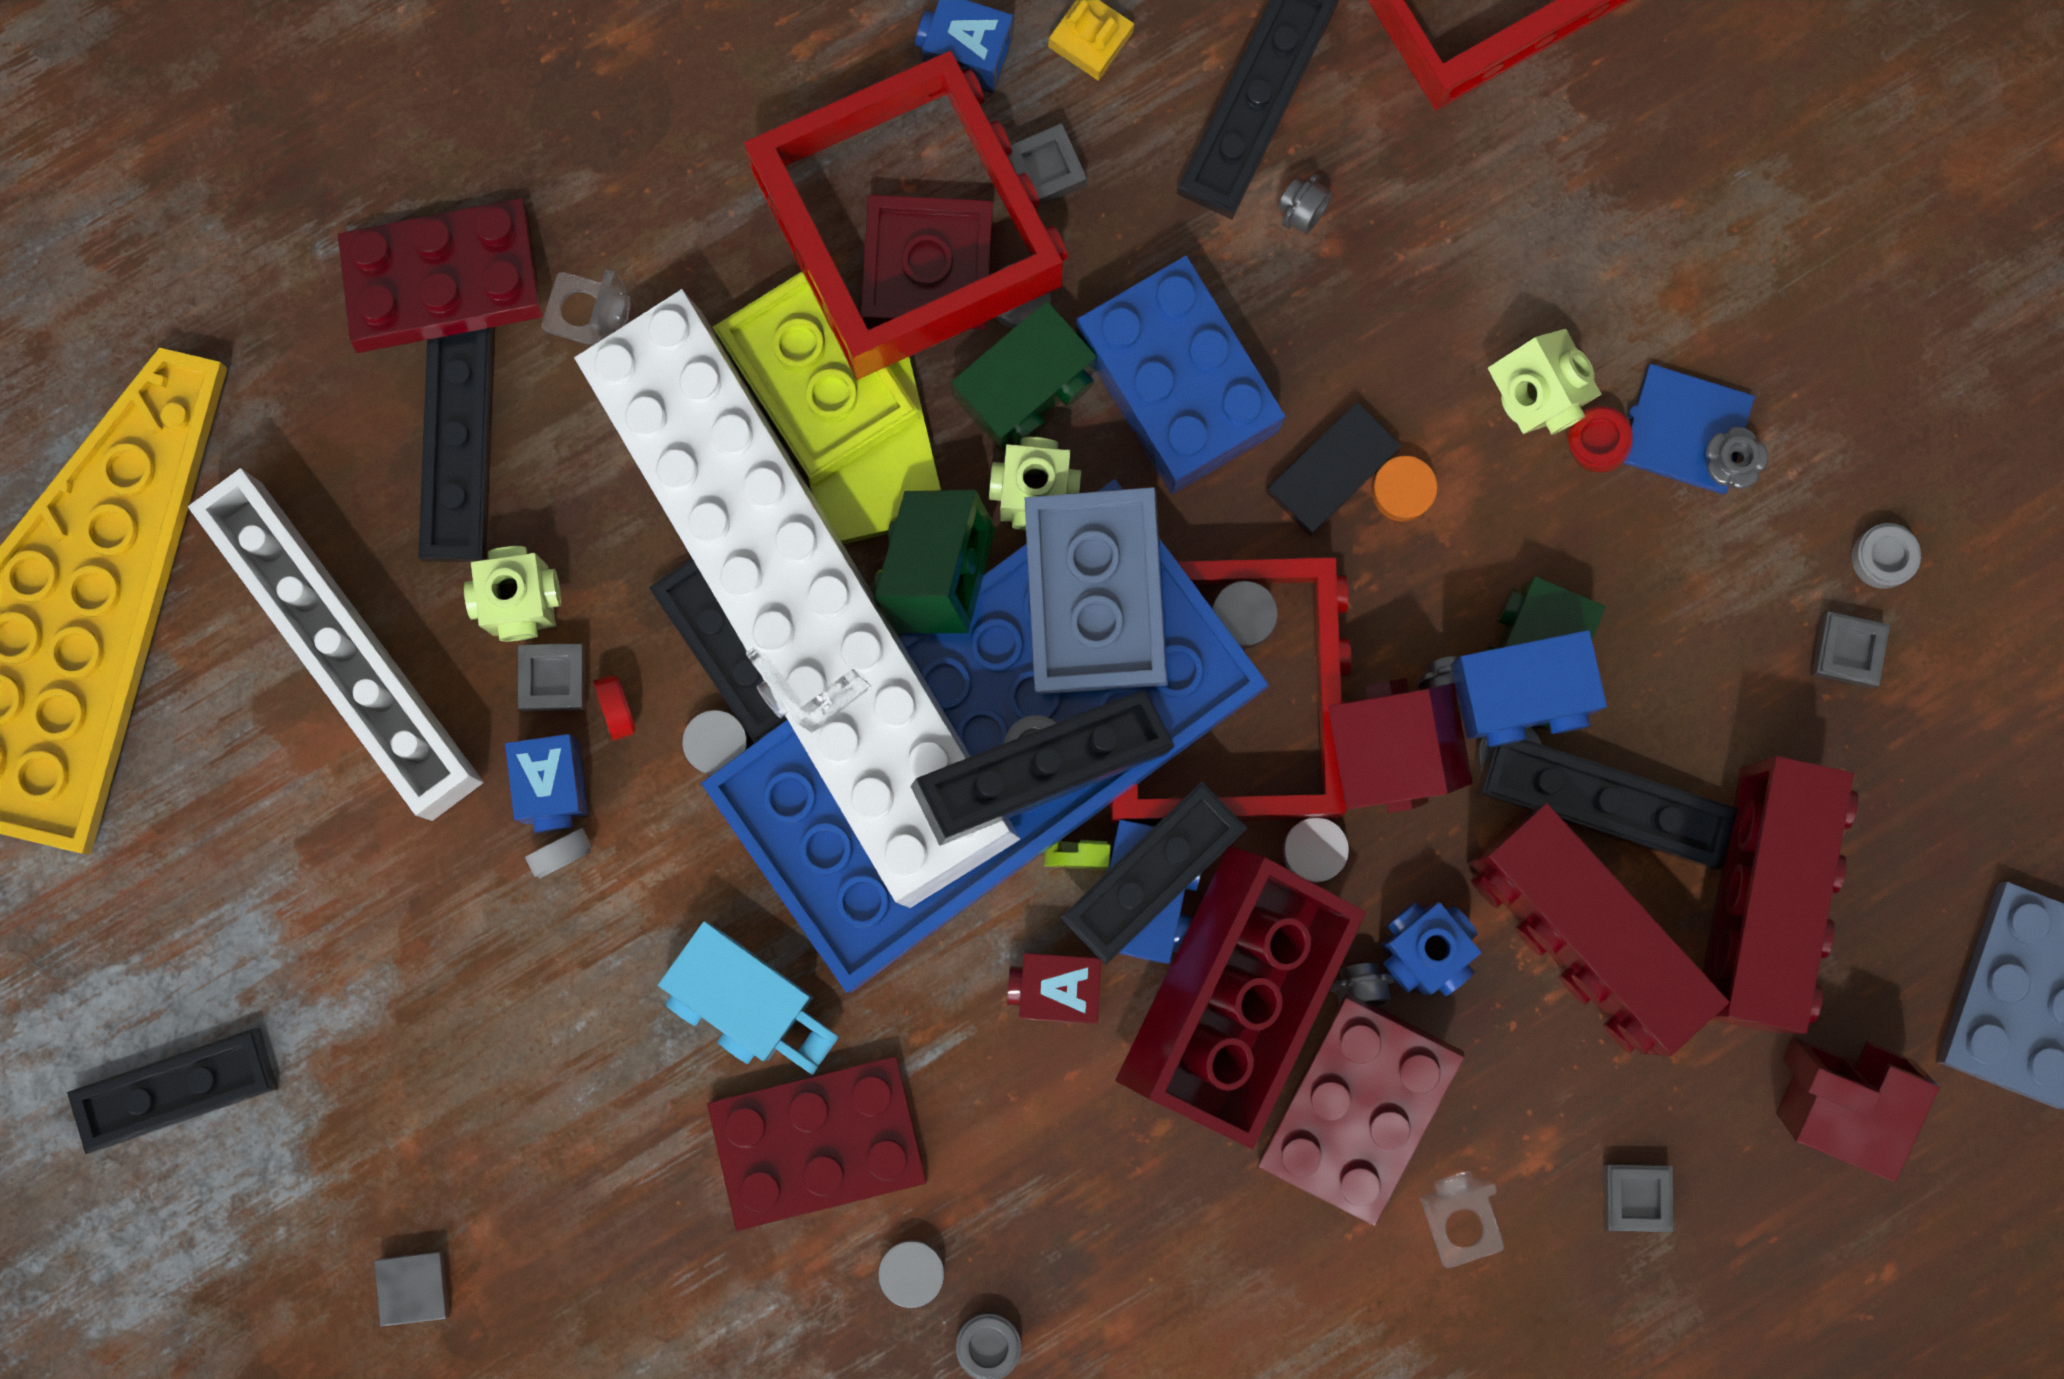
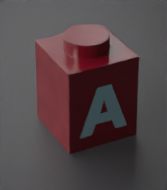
M1024 953L1023 967L1010 966L1007 1005L1020 1006L1019 1019L1098 1024L1102 961L1099 958Z

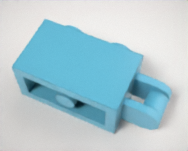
M703 921L657 985L670 994V997L664 1004L666 1007L693 1026H697L702 1018L723 1032L717 1043L746 1064H749L754 1056L763 1062L769 1061L776 1050H778L798 1066L814 1074L820 1063L839 1039L835 1032L805 1011L814 999L811 994L709 922ZM797 1021L812 1030L799 1050L784 1040Z

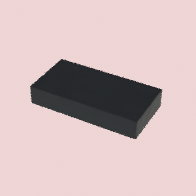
M1356 402L1267 489L1266 493L1311 536L1399 451L1401 445Z

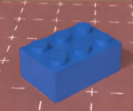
M1187 256L1170 264L1077 319L1076 334L1097 356L1095 371L1171 495L1279 432L1286 417Z

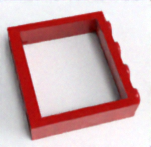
M1404 0L1367 1L1432 107L1437 111L1632 0H1555L1445 63H1442Z
M951 50L744 142L750 170L856 380L1062 287L1063 261L1068 259L1063 240L1053 225L1045 228L1035 210L1040 207V202L1032 181L1025 172L1017 175L1008 159V156L1012 155L1011 145L1002 125L998 120L989 123L980 106L985 101L975 74L970 68L961 71ZM947 95L1031 256L868 330L785 166Z
M1336 558L1177 562L1194 585H1226L1242 581L1256 584L1314 582L1322 795L1218 798L1240 821L1340 818L1346 814V805L1328 706L1350 702L1342 701L1341 676H1350L1351 647L1349 638H1339L1338 613H1347L1349 596L1347 576L1336 574ZM1136 784L1110 803L1111 824H1117L1119 820L1134 823H1159L1184 798L1138 799V784Z

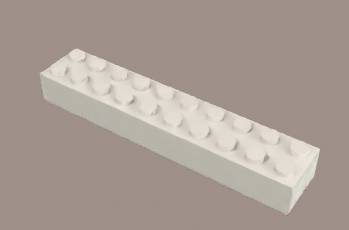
M681 289L574 357L894 901L911 908L1019 841L1021 838L1008 818L939 846L910 786L917 777L969 758L971 755L882 608L877 605L873 593L708 320L690 297Z

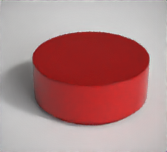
M1597 406L1583 411L1586 417L1570 426L1568 442L1571 455L1586 470L1599 473L1612 471L1621 466L1631 453L1633 436L1630 423L1621 412L1610 407Z
M611 674L593 680L612 740L615 741L633 735L636 727L619 676Z

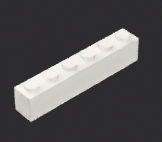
M240 468L187 506L416 816L433 821L484 783L262 482Z

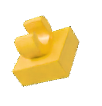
M1076 0L1048 38V47L1099 81L1133 34L1134 23L1100 0Z

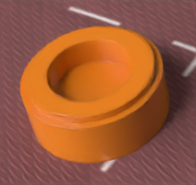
M1399 456L1387 461L1377 472L1372 483V498L1377 509L1387 518L1400 522L1412 521L1421 517L1431 507L1437 495V480L1434 472L1424 461L1412 456Z

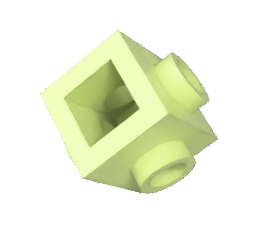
M1567 329L1537 336L1488 367L1502 394L1501 400L1504 410L1518 424L1523 434L1546 426L1551 435L1563 431L1586 417L1581 409L1582 406L1602 395L1594 381V370L1591 362L1583 352L1576 348Z
M1039 437L1021 438L1020 446L1006 444L1005 463L992 462L989 500L1001 501V521L1012 522V528L1026 531L1024 497L1079 493L1081 470L1069 469L1070 450L1058 449L1057 441ZM1025 474L1047 476L1048 481L1042 488L1032 489L1024 483L1023 477Z
M523 546L501 547L488 551L489 560L471 562L473 581L464 582V598L469 618L471 620L478 619L481 628L493 636L499 635V641L513 642L535 638L538 636L537 630L556 627L554 607L561 606V590L556 570L549 569L548 565L536 553L527 554V549ZM517 583L516 594L508 600H502L500 585Z

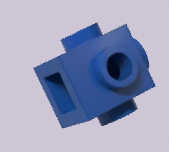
M1416 901L1386 925L1393 934L1379 945L1389 957L1383 964L1406 992L1409 993L1415 988L1420 995H1432L1439 989L1444 996H1447L1464 984L1475 973L1469 963L1482 953L1472 941L1478 935V932L1469 919L1456 906L1452 905L1446 910L1440 902L1422 908ZM1433 935H1436L1447 947L1445 956L1439 961L1430 959L1425 952V943Z

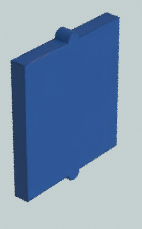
M1649 364L1636 406H1632L1627 412V417L1631 420L1633 445L1629 457L1623 464L1722 495L1726 494L1729 487L1718 484L1707 471L1705 450L1709 440L1715 434H1725L1732 427L1746 428L1755 396ZM1734 452L1731 455L1732 461L1736 463L1738 452Z

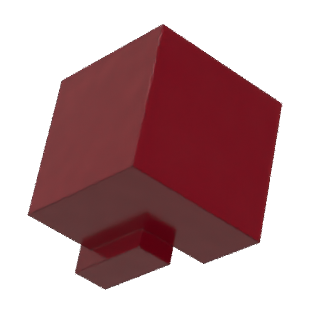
M1407 678L1384 681L1365 686L1367 699L1328 706L1346 810L1386 804L1388 813L1412 810L1429 803L1428 797L1449 794L1473 784L1455 683L1409 690Z
M1793 1036L1783 1061L1794 1075L1776 1112L1777 1116L1796 1142L1896 1183L1940 1086L1915 1060L1871 1042H1865L1855 1064L1850 1059Z

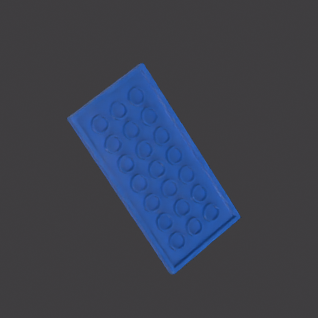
M1114 479L1098 492L1123 489ZM1160 538L1168 685L1037 694L1034 684L1027 544L983 575L969 633H904L899 637L971 756L1004 744V739L1009 729L1022 718L1040 715L1058 723L1143 689H1146L1175 745L1167 755L1009 818L1021 838L1019 841L913 907L909 908L894 901L788 720L701 783L846 993H852L1269 688L1267 681Z

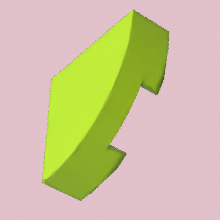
M1080 840V843L1059 841L1044 852L1043 866L1107 871L1110 860V845H1107V841Z

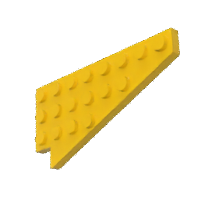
M158 348L0 546V834L81 854H92L187 515V506L190 504L226 376L227 367L221 362Z

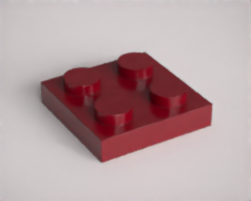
M868 195L861 317L864 323L883 324L989 276L993 201ZM987 321L971 329H987Z

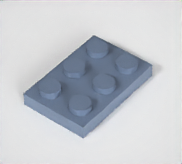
M1155 488L1024 497L1035 692L1037 694L1168 685Z
M2009 882L1997 883L1936 1062L2057 1109H2064V903Z

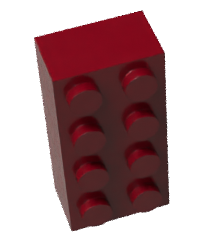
M1779 756L1740 768L1733 807L1738 808L1722 864L1702 971L1730 1003L1711 1020L1771 1033L1807 1034L1809 1023H1814L1817 1020L1823 1001V988L1820 984H1816L1820 959L1826 958L1830 953L1835 934L1834 921L1828 919L1832 893L1837 894L1840 891L1847 867L1845 855L1840 854L1844 829H1849L1852 826L1858 808V793L1851 790L1854 778L1853 772Z
M1548 803L1522 812L1467 862L1470 868L1477 874L1471 879L1476 890L1495 908L1504 904L1520 921L1515 927L1519 937L1537 955L1543 956L1548 952L1564 969L1558 976L1562 984L1584 1005L1590 1000L1595 1003L1608 1018L1603 1024V1028L1626 1052L1631 1053L1636 1048L1640 1054L1673 1056L1730 1003Z
M1229 846L1115 1081L1253 1150L1362 923L1366 911L1266 857Z

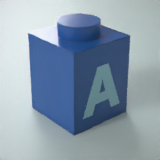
M939 0L935 12L925 10L918 27L915 46L922 48L923 62L951 50L961 71L970 68L975 74L981 89L994 94L1013 40V15L968 0Z
M567 734L505 743L515 821L523 824L533 823L534 833H551L572 829V818L589 816L580 740Z

